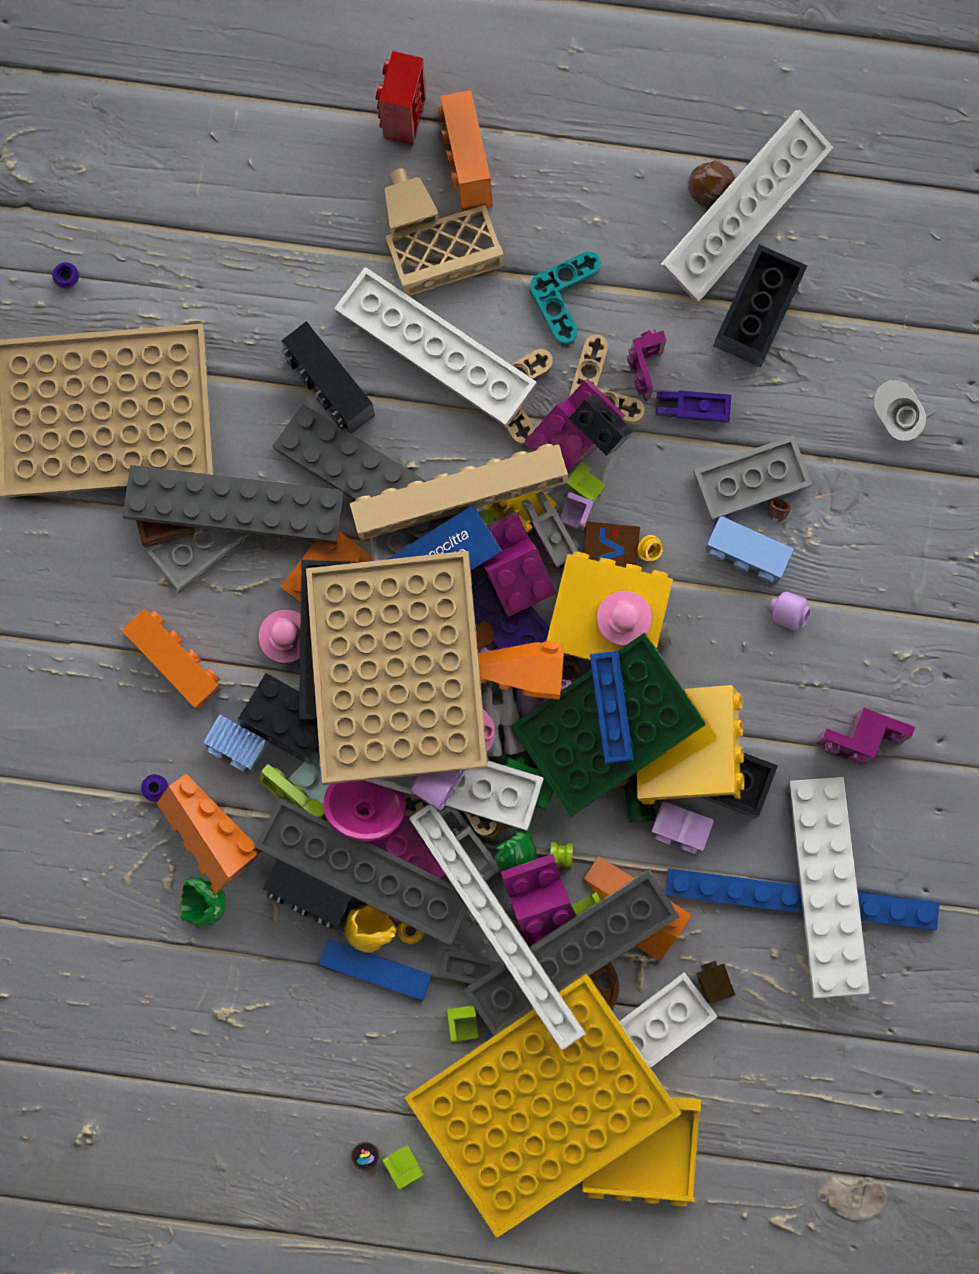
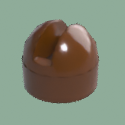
M772 499L768 507V515L772 520L777 518L778 522H781L789 515L791 505L782 499Z

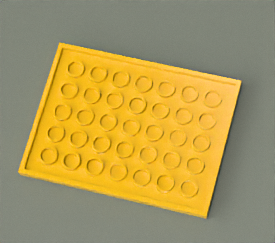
M587 973L559 992L586 1033L583 1037L562 1050L537 1011L533 1009L404 1097L496 1238L681 1115V1112Z

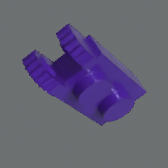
M681 390L678 392L659 391L657 392L658 400L677 401V408L658 407L656 408L655 415L676 417V419L729 423L732 395Z

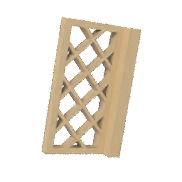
M485 205L385 236L403 292L408 296L505 266L504 253L497 240ZM483 215L484 223L480 229L468 224L472 217ZM453 223L460 226L455 237L443 232L447 225ZM465 229L477 234L472 244L460 239ZM429 231L435 234L430 245L418 240L422 233ZM482 236L491 240L494 247L483 250L476 247ZM440 237L452 242L447 252L435 247ZM404 239L411 243L404 253L396 249L393 242ZM456 244L468 249L465 256L458 258L451 254ZM415 245L427 249L422 260L410 255ZM431 252L443 257L440 264L431 265L426 262ZM406 260L418 264L415 272L404 275L402 267Z

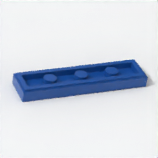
M616 650L590 654L605 764L634 760L619 652Z
M331 939L327 941L319 964L420 1000L424 999L432 976L430 973L372 953L359 951L354 947Z

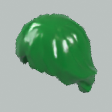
M517 828L516 834H513L510 840L501 843L497 847L499 853L495 854V861L497 866L504 871L535 860L537 853L536 846L531 837V830L528 828V831Z
M192 876L185 879L182 889L183 894L181 895L183 898L181 901V920L194 924L196 928L218 922L225 912L226 898L224 890H220L215 895L210 887L212 885L211 881H204L201 877L194 878Z

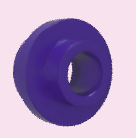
M64 262L54 268L52 278L58 287L69 289L77 284L79 272L73 264ZM64 273L71 274L68 280L62 279Z
M152 774L143 780L141 792L149 801L157 802L169 786L164 777ZM152 783H158L159 790L155 793L150 791Z

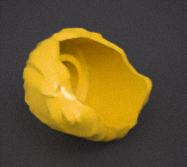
M366 903L351 909L345 922L344 934L350 945L355 949L371 953L380 949L384 944L389 943L395 937L398 928L393 920L389 919L388 914Z

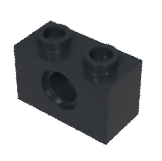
M596 394L586 398L568 418L606 456L618 450L634 432Z

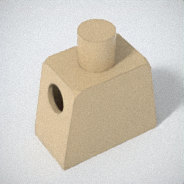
M404 168L396 169L390 173L393 185L387 186L384 189L391 234L439 219L438 210L420 177L408 180Z

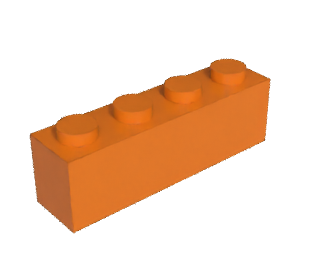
M144 608L121 631L193 707L199 710L221 690L217 684L220 680L219 677L210 668L206 671L203 670L199 665L202 661L192 649L188 652L184 650L180 645L183 640L173 629L169 633L162 626L165 621L155 610L150 614Z

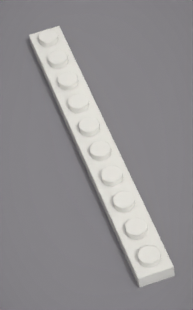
M429 804L411 816L409 819L560 1048L563 1050L583 1037L586 1033L439 811Z

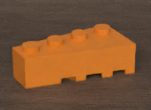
M469 90L440 96L441 107H437L439 123L444 122L445 128L441 129L444 145L449 144L450 150L446 151L449 167L453 166L454 173H451L454 189L458 188L462 212L485 205L486 208L492 207L491 178L472 92Z
M187 774L171 784L156 803L173 830L179 832L184 839L183 845L187 852H192L199 862L197 867L202 875L206 874L212 883L210 887L215 895L245 871L261 852L260 849L254 847L255 843Z

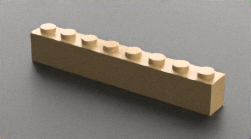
M546 444L540 446L537 451L530 453L525 451L517 452L511 458L505 460L492 459L486 462L484 466L477 468L468 466L460 469L459 473L452 475L447 473L439 474L433 480L424 483L422 481H414L409 483L406 488L399 490L390 488L382 491L381 495L374 497L369 495L361 496L355 502L350 503L359 538L363 541L459 514L472 505L480 508L569 482L568 473L559 444L555 446Z

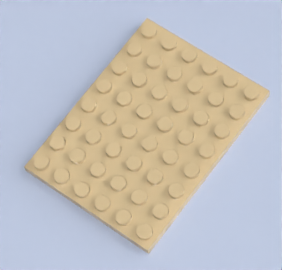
M203 324L0 340V496L2 498L127 488L130 465L214 475Z
M461 551L306 568L322 784L488 768L469 552Z

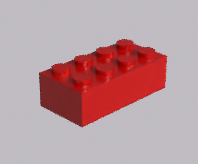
M392 51L390 60L385 59L382 75H385L383 85L379 84L376 92V100H378L377 110H379L378 119H380L379 128L383 130V138L414 145L426 100L424 58Z

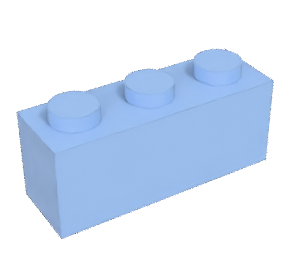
M722 516L719 517L705 548L710 551L709 555L721 561L724 558L734 562V567L748 572L750 569L759 573L758 577L769 583H772L773 580L778 582L781 579L794 550Z

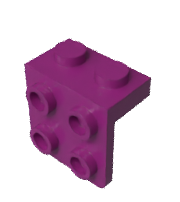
M653 329L643 332L641 337L632 340L631 348L628 349L627 361L629 368L636 372L637 380H634L638 395L643 394L644 400H649L653 392V385L645 358L663 353L667 341L664 330L656 332Z

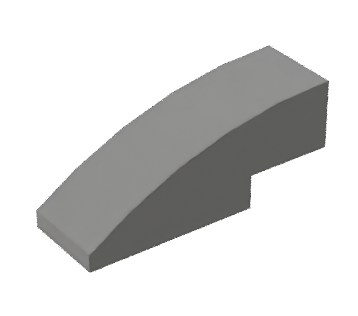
M444 806L441 811L438 810L484 881L501 870L457 809Z

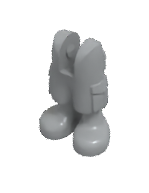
M490 681L482 683L483 710L489 714L495 726V739L487 752V756H500L502 754L498 732L499 724H502L504 728L506 754H515L526 750L511 728L512 724L520 720L518 704L514 700L512 687L510 686L509 690L500 689V695H491Z

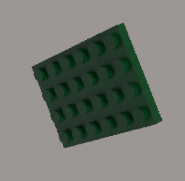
M646 633L641 634L618 650L634 760L605 764L592 669L561 690L560 700L548 699L511 725V728L571 817L707 725V722Z

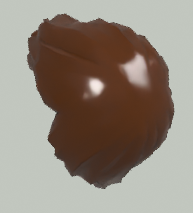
M721 162L703 163L697 166L690 174L688 190L691 197L699 205L709 209L735 180V176L732 170L729 169V166Z

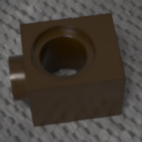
M715 960L700 966L702 971L696 973L708 1004L736 995L724 964L717 965Z

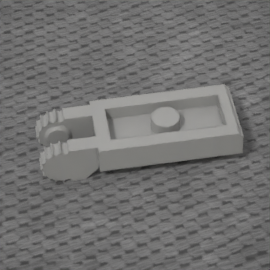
M540 491L536 493L537 500L546 513L538 517L532 503L528 499L522 501V505L531 519V525L534 526L533 528L554 567L558 568L565 564L567 554L573 555L578 550L555 508L551 507L545 494Z

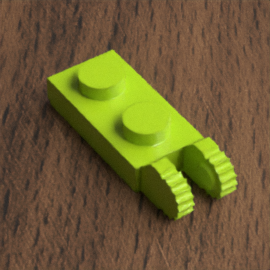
M269 764L263 768L258 782L278 799L281 798L321 819L325 814L323 804L321 805L317 799L306 797L305 791L297 785L293 786L286 780V776L278 768H272Z

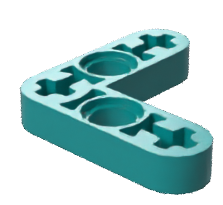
M592 251L583 252L537 274L530 283L531 294L552 336L562 346L574 343L577 338V327L560 293L598 274L601 260ZM585 259H588L590 262L595 261L592 270L588 267L580 269L581 276H578L574 264H577L578 269L584 266ZM567 269L573 274L572 280L562 282L558 278V273L561 270ZM553 275L554 282L558 287L554 288V283L546 286V292L544 293L541 289L536 290L538 282L541 281L543 285L551 282L550 276ZM549 304H558L561 307L560 314L557 316L548 315L546 308ZM564 317H566V319L563 320L562 324L564 325L565 329L572 330L570 332V338L567 339L564 335L559 336V334L561 333V327L559 323H557L561 321Z

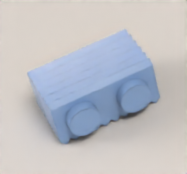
M220 714L203 742L209 746L207 752L219 759L223 755L232 759L230 765L243 772L246 768L253 771L268 745L265 739Z

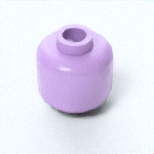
M783 592L778 598L774 597L772 599L769 612L772 613V620L775 624L791 630H797L800 626L804 627L811 613V607L808 606L807 599L789 592Z

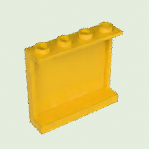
M574 552L573 555L567 554L547 641L564 645V656L591 662L590 654L620 650L624 646L608 641L600 632L597 614L601 603L609 595L619 591H630L640 595L650 607L652 622L647 635L657 649L673 579L668 578V573L653 570L652 574L641 572L642 567L632 564H626L625 568L616 566V561L607 558H600L599 561L590 560L589 555L585 553Z
M732 685L684 689L707 722V725L637 772V799L643 804H655V800L720 795H733L736 799L740 798V790L744 789V776L740 773V763L744 761L742 746H739V736H743L742 720H739V710H742L743 707L741 693H738Z
M670 1096L681 1112V1115L582 1181V1192H588L587 1197L604 1199V1194L615 1195V1200L632 1201V1196L643 1197V1202L659 1204L660 1199L671 1200L670 1204L676 1206H687V1201L694 1202L693 1190L701 1100Z

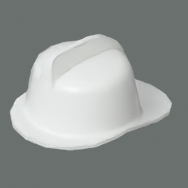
M899 380L887 381L877 389L874 396V407L888 432L900 441H909L916 438L926 425V413L913 390L906 383Z

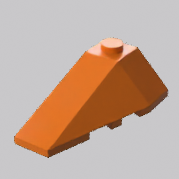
M552 641L535 642L478 653L481 684L492 681L499 684L500 689L509 690L511 686L523 689V695L560 700L564 645H559Z
M599 856L584 877L586 883L594 893L598 894L600 900L634 879ZM673 902L671 903L680 917L636 945L660 962L692 916Z

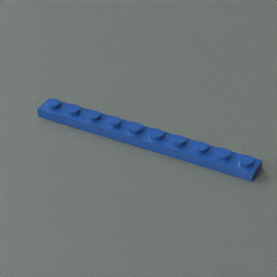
M668 868L666 896L803 914L800 885ZM858 893L861 921L937 930L940 903Z

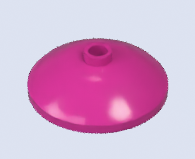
M367 781L330 784L324 796V813L331 827L342 836L355 841L369 842L387 837L399 827L405 814L406 801L403 792ZM360 813H366L368 815L362 816L360 815Z

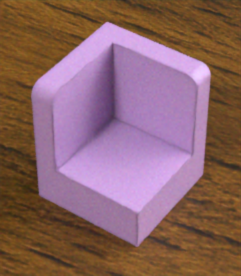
M569 492L560 516L562 523L583 532L594 501Z

